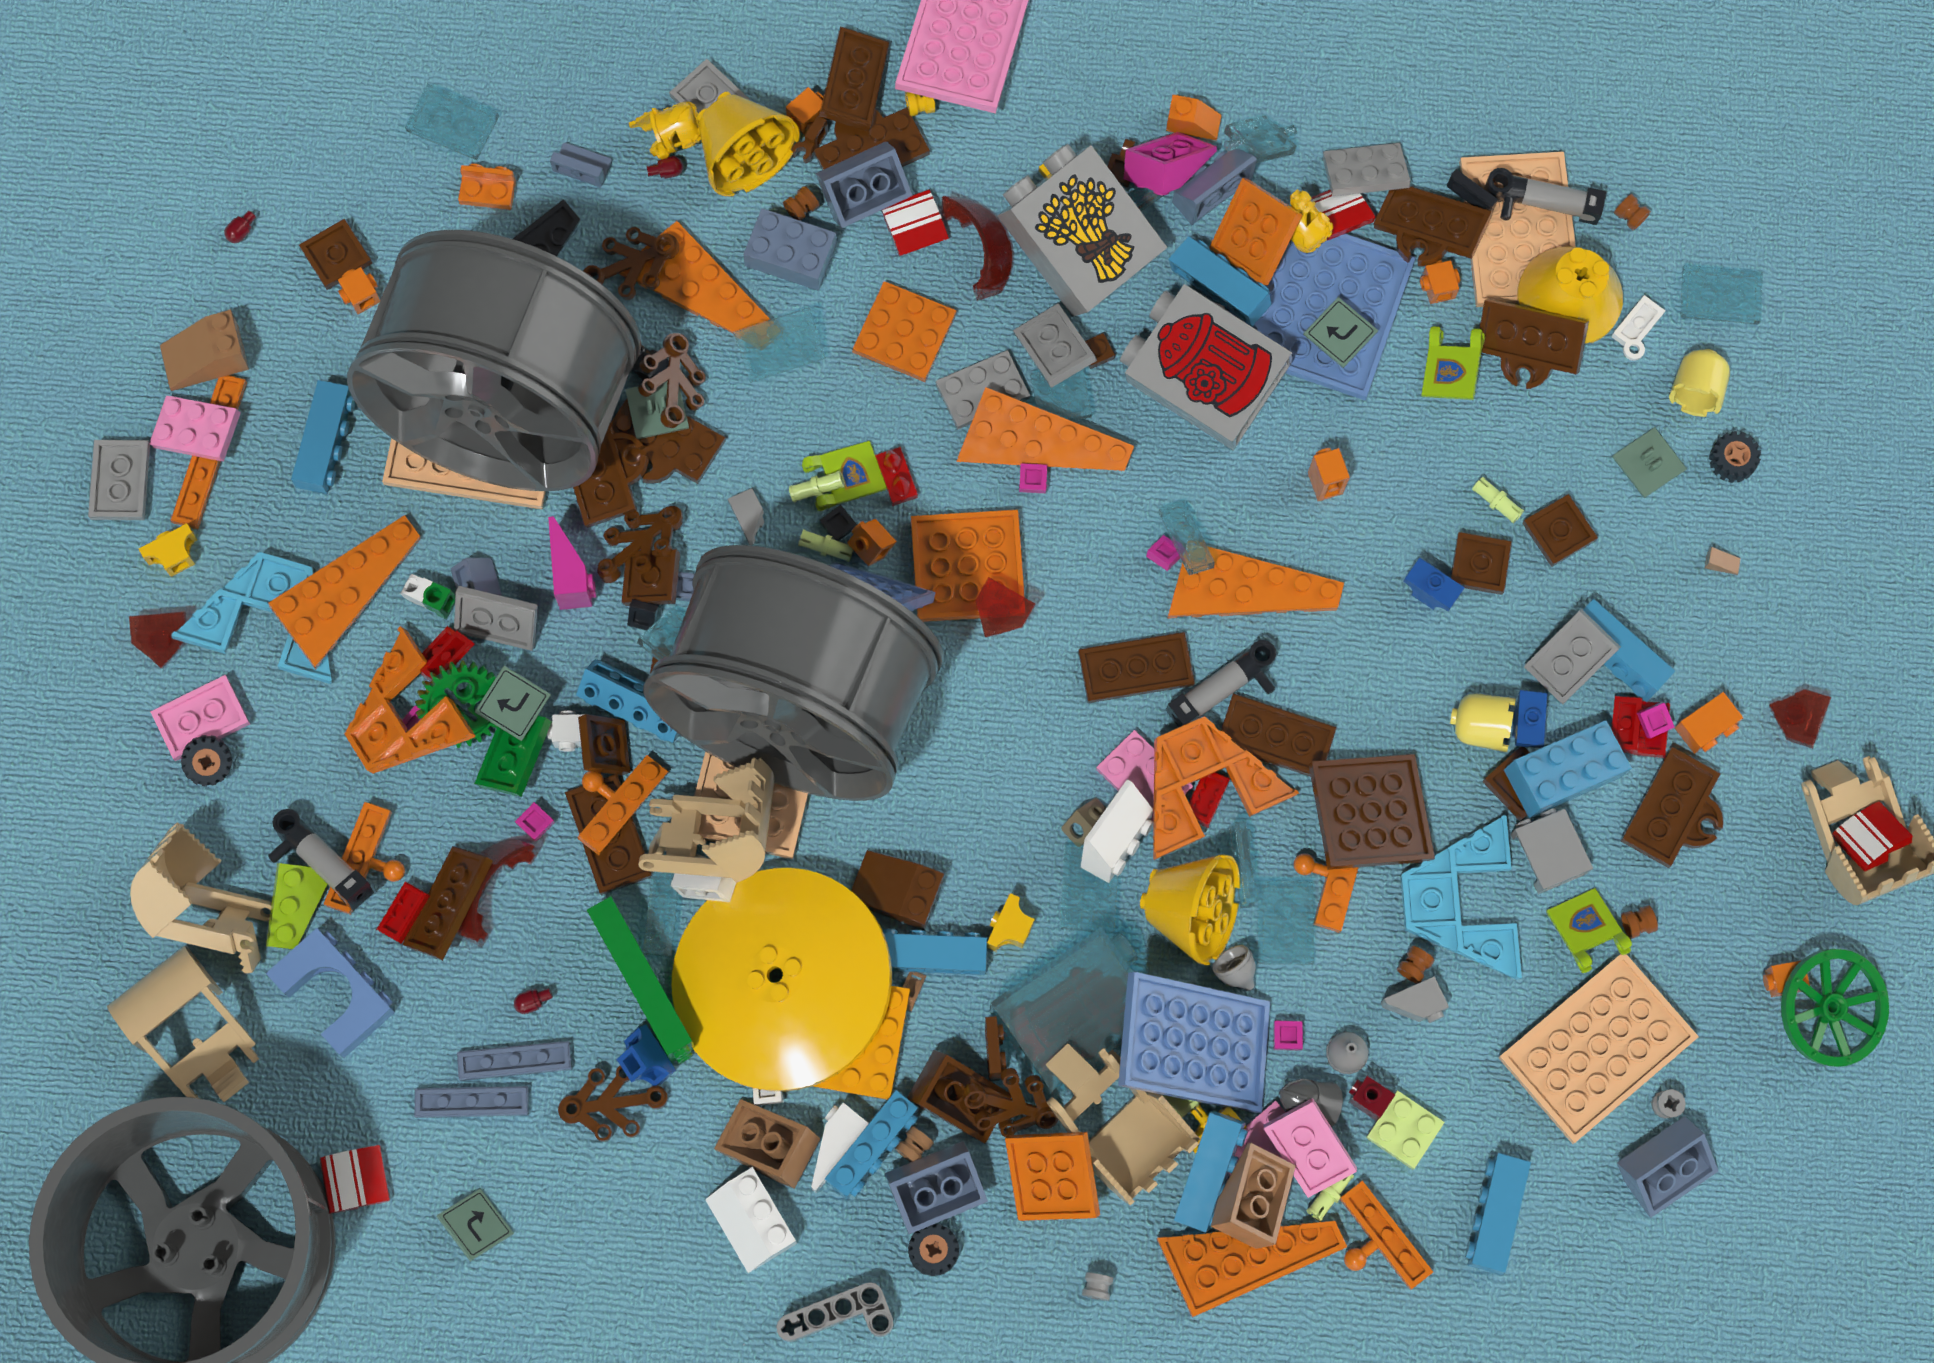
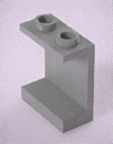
M1555 808L1540 814L1541 819L1534 822L1531 819L1521 821L1515 825L1517 829L1511 834L1512 840L1518 838L1538 880L1534 884L1538 895L1582 877L1593 869L1565 809L1558 812Z

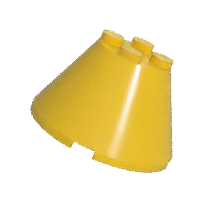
M728 91L720 94L717 101L700 111L697 115L708 180L713 190L722 196H734L733 192L743 189L747 193L770 180L785 166L793 155L791 148L794 141H799V128L793 119L741 96L731 95Z
M1567 246L1547 250L1528 264L1518 284L1517 301L1519 300L1520 306L1589 321L1585 340L1586 344L1600 340L1614 327L1622 310L1623 291L1617 274L1602 257L1587 249Z
M1221 854L1160 870L1153 869L1150 874V884L1147 893L1144 892L1140 899V908L1145 909L1147 921L1197 963L1210 965L1209 960H1217L1222 954L1235 924L1239 903L1234 902L1235 888H1240V874L1237 862L1233 857Z

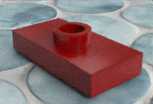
M1215 772L1199 780L1189 801L1199 825L1209 828L1230 783V778Z
M404 882L376 930L402 944L430 895Z

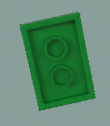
M537 716L522 741L503 729L496 728L474 784L480 788L522 797L552 721L546 717Z

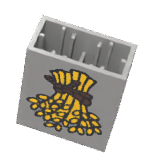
M1067 143L1042 162L1050 174L1035 185L1027 175L1002 194L1010 206L997 216L1074 317L1089 312L1162 253L1167 246L1092 145L1075 153Z

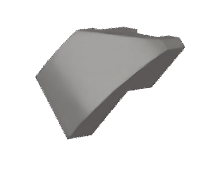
M751 488L728 498L729 505L750 546L755 543V535L759 527L762 528L764 524L763 509Z

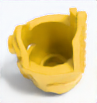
M680 102L662 111L652 108V111L644 112L635 121L629 122L630 128L641 127L645 132L654 131L657 140L649 150L658 159L668 158L669 154L678 151L679 146L686 149L701 141L699 121L697 120L698 112L695 104L692 102Z
M1297 189L1290 195V204L1293 209L1303 215L1291 237V241L1300 252L1310 253L1319 248L1321 243H1324L1327 237L1332 235L1333 224L1329 222L1330 219L1327 215L1317 210L1315 207L1316 203L1310 201L1312 197L1308 192Z

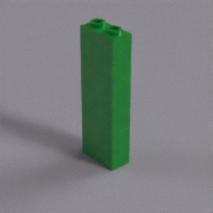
M610 896L587 909L590 918L671 1063L677 1061L680 1064L693 1056L692 1052L695 1046L612 897Z

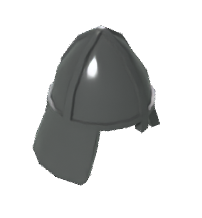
M1297 1079L1288 1082L1279 1092L1280 1100L1286 1112L1313 1098L1331 1127L1337 1122L1342 1110V1091L1338 1084L1333 1082Z

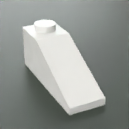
M844 1103L839 1108L835 1105L825 1117L828 1122L825 1124L811 1186L815 1193L825 1184L827 1175L869 1124Z

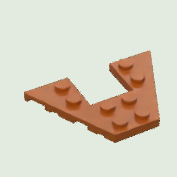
M401 626L397 629L400 634L391 652L385 653L382 665L377 669L369 684V687L372 689L365 703L359 704L355 717L345 732L346 738L365 769L372 774L475 737V734L453 700L447 696L408 731L390 701L421 673L420 669L427 663V660L408 631Z
M1205 716L1154 739L1153 858L1156 860L1205 837L1181 787L1226 768L1249 817L1293 798L1299 792L1296 789L1293 790L1280 780L1274 771L1265 768L1262 762L1250 752L1244 751L1235 744L1230 736L1223 731H1219Z

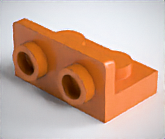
M479 164L461 165L462 180L458 198L459 204L512 209L516 184L513 171L502 166L485 168Z

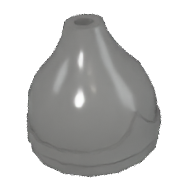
M1237 945L1231 947L1215 960L1212 967L1213 971L1223 983L1231 987L1242 988L1245 991H1250L1254 988L1256 964L1251 951L1246 946Z
M1353 1032L1336 1034L1326 1046L1328 1063L1339 1073H1356L1365 1066L1368 1060L1369 1051L1366 1042L1361 1036Z

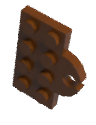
M907 107L884 118L875 109L869 131L835 121L834 135L836 140L814 149V155L822 170L885 141L895 148L902 167L930 155V150L912 116L909 114Z
M1410 186V188L1389 190L1374 221V229L1397 236L1396 245L1398 253L1407 263L1411 260V251L1414 248H1422L1424 253L1418 257V266H1427L1441 260L1447 252L1472 259L1491 220L1492 211Z
M1486 299L1484 300L1480 329L1485 334V342L1481 353L1500 357L1501 369L1505 378L1516 387L1521 382L1519 376L1520 369H1527L1530 372L1531 378L1526 383V389H1531L1543 384L1551 376L1553 369L1575 375L1580 372L1589 321Z
M626 399L611 421V426L614 434L623 432L636 438L628 399ZM686 416L689 429L638 439L645 448L642 450H630L627 454V459L629 462H635L642 455L648 456V463L653 468L650 472L644 474V483H660L669 479L674 472H677L699 484L726 442V438Z
M611 422L601 444L594 472L585 482L573 487L584 525L587 528L638 511L630 485L639 481L645 474L648 466V456L642 455L637 461L629 462L627 454L632 449L642 450L645 446L633 435L623 432L614 434Z
M1671 747L1620 841L1667 868L1672 866L1682 846L1691 849L1703 848L1714 842L1718 837L1714 834H1705L1701 830L1700 825L1702 821H1709L1714 829L1719 831L1723 829L1722 812L1717 803L1709 797L1721 773Z

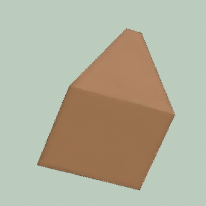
M1711 547L1707 552L1704 568L1738 575L1741 558Z
M909 972L902 987L910 989L907 1010L911 1012L926 978V975L918 972ZM912 975H915V976L920 977V978H922V979H921V980L916 979V978L912 977Z

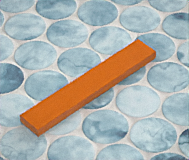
M229 375L218 378L210 404L236 408L238 410L247 385L246 380ZM192 456L170 520L172 523L178 525L187 523L190 528L199 529L221 461Z

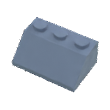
M1235 147L1229 152H1221L1214 159V163L1208 167H1201L1194 174V178L1186 182L1181 188L1174 190L1172 203L1189 223L1193 225L1236 192L1242 178L1252 181L1257 162L1256 157Z
M1685 1116L1617 1162L1624 1182L1650 1218L1719 1172L1705 1134Z

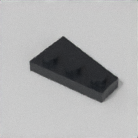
M563 199L516 235L513 240L534 246L558 257L579 225L580 218Z

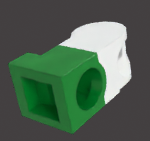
M413 574L409 576L400 593L410 602L433 611L446 620L455 605L456 596L452 590Z

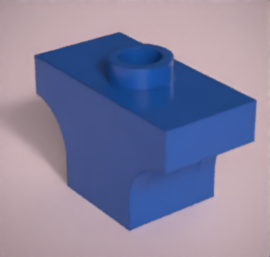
M1421 558L1417 560L1403 581L1412 589L1413 597L1433 610L1435 607H1439L1449 611L1465 588Z
M1519 691L1517 705L1513 711L1512 738H1515V746L1544 747L1547 693Z
M646 1024L638 1027L624 1040L626 1051L616 1059L631 1083L636 1080H645L652 1086H659L676 1071Z

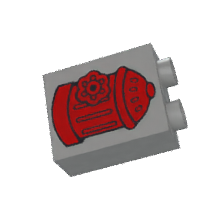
M1185 284L1176 296L1166 290L1159 297L1149 315L1158 324L1148 339L1145 340L1136 334L1120 358V362L1128 366L1125 372L1127 383L1234 451L1292 364V352Z

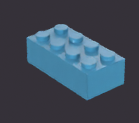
M1605 720L1514 760L1504 771L1528 817L1531 818L1621 778L1632 767Z

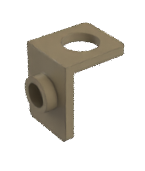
M1093 799L1073 813L1061 827L1062 831L1080 848L1084 844L1088 833L1106 810V807L1099 799ZM1073 823H1077L1082 827V837H1078L1073 833Z

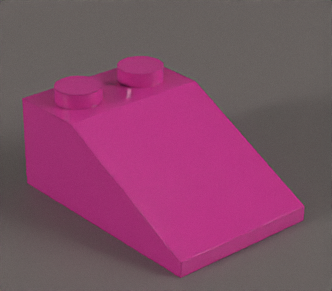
M1176 132L1128 148L1125 154L1124 179L1134 183L1136 187L1153 190V193L1157 195H1167L1169 192L1181 188L1217 152V146Z
M554 516L548 517L554 596L559 609L592 607V598H596V585L593 582V575L587 573L584 563Z

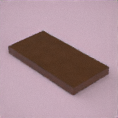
M840 26L819 116L869 131L889 47L888 41Z
M1185 632L1078 649L1087 703L1195 685Z
M1233 694L1221 731L1225 732L1232 738L1231 740L1244 751L1250 752L1258 760L1311 777L1309 764L1312 761L1327 760L1337 727Z
M617 774L604 778V783L615 792L621 786ZM583 786L565 792L580 834L608 800L598 792L587 791ZM632 817L600 855H597L583 844L600 895L653 877L651 871H645L639 867V858L645 853Z
M452 846L428 893L430 895L428 901L402 945L443 961L493 860L486 856Z

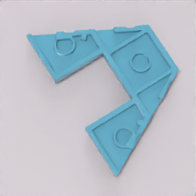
M258 552L246 567L241 568L230 582L213 594L201 609L196 610L181 628L172 633V639L226 654L242 605L273 613L268 603L313 574L312 567ZM288 634L278 669L328 684L332 683L328 656L324 657L321 661L322 663L315 670L293 638Z
M1506 815L1435 855L1434 860L1424 861L1400 876L1405 931L1511 978L1520 980L1522 974L1517 923L1462 926L1457 874L1502 872L1512 869Z

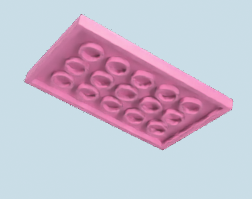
M921 0L896 79L895 89L996 114L1029 0Z

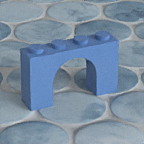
M316 928L266 974L289 998L317 974L337 972L347 977L352 989L350 1005L345 1013L321 1034L336 1052L345 1058L395 1013L389 1007L393 1002L383 991L377 994L371 987L375 982L364 970L360 974L355 970L353 965L357 962L346 950L341 954L334 947L338 942L328 931L322 933Z

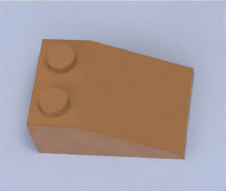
M231 310L205 316L160 345L171 391L249 370L239 326Z
M740 1099L714 1149L749 1168L753 1167L755 1171L772 1180L795 1189L820 1138L807 1126Z
M1248 1143L1217 1200L1211 1227L1255 1249L1276 1245L1296 1165L1253 1143Z

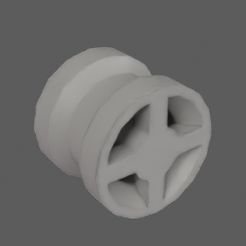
M1673 1089L1656 1093L1651 1102L1654 1113L1664 1119L1681 1115L1686 1105L1683 1095Z
M1086 1272L1085 1280L1087 1284L1082 1290V1296L1109 1301L1110 1294L1108 1289L1113 1283V1278Z

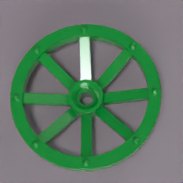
M1824 949L1810 954L1792 970L1783 989L1781 1016L1785 1032L1795 1049L1812 1062L1834 1067L1848 1066L1859 1062L1876 1048L1886 1030L1889 1018V998L1883 978L1870 961L1853 951ZM1841 959L1852 963L1832 992L1830 960ZM1818 964H1820L1822 995L1803 981L1806 974ZM1861 970L1870 982L1873 991L1844 998L1842 995ZM1799 989L1815 1002V1007L1795 1014V999ZM1875 1001V1016L1872 1026L1847 1013L1849 1006ZM1819 1016L1809 1045L1800 1033L1797 1024ZM1840 1020L1867 1034L1865 1040L1852 1051L1849 1050L1839 1023ZM1828 1023L1839 1049V1056H1827L1818 1052Z

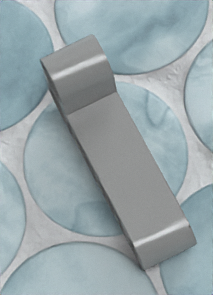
M870 1282L784 1315L777 1323V1333L784 1341L794 1342L863 1315L871 1334L876 1337H885L893 1329V1318L881 1288L877 1284ZM874 1289L877 1291L879 1297L874 1304H866L862 1300V1294L865 1290ZM842 1299L848 1300L852 1304L851 1311L846 1315H840L835 1309L837 1302ZM821 1310L825 1314V1320L821 1325L815 1326L809 1322V1315L812 1311ZM803 1315L804 1322L809 1330L803 1332V1326L794 1329L795 1334L793 1336H790L788 1332H782V1329L786 1328L785 1322L790 1321L792 1324L800 1323L801 1321L798 1316ZM877 1316L886 1317L889 1321L887 1329L881 1332L876 1331L872 1326L874 1318Z

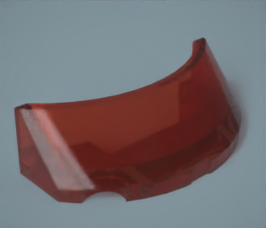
M943 196L941 210L945 220L954 218L959 221L962 228L974 225L982 241L984 251L983 269L980 270L979 281L972 286L976 300L979 301L1002 293L1012 268V248L1005 228L996 216L982 205L965 198Z
M509 839L496 843L479 853L490 858L493 862L457 932L459 936L481 948L484 946L489 935L482 926L485 917L477 912L479 900L497 869L502 865L512 870L518 863L526 862L532 865L539 853L534 845L517 839Z

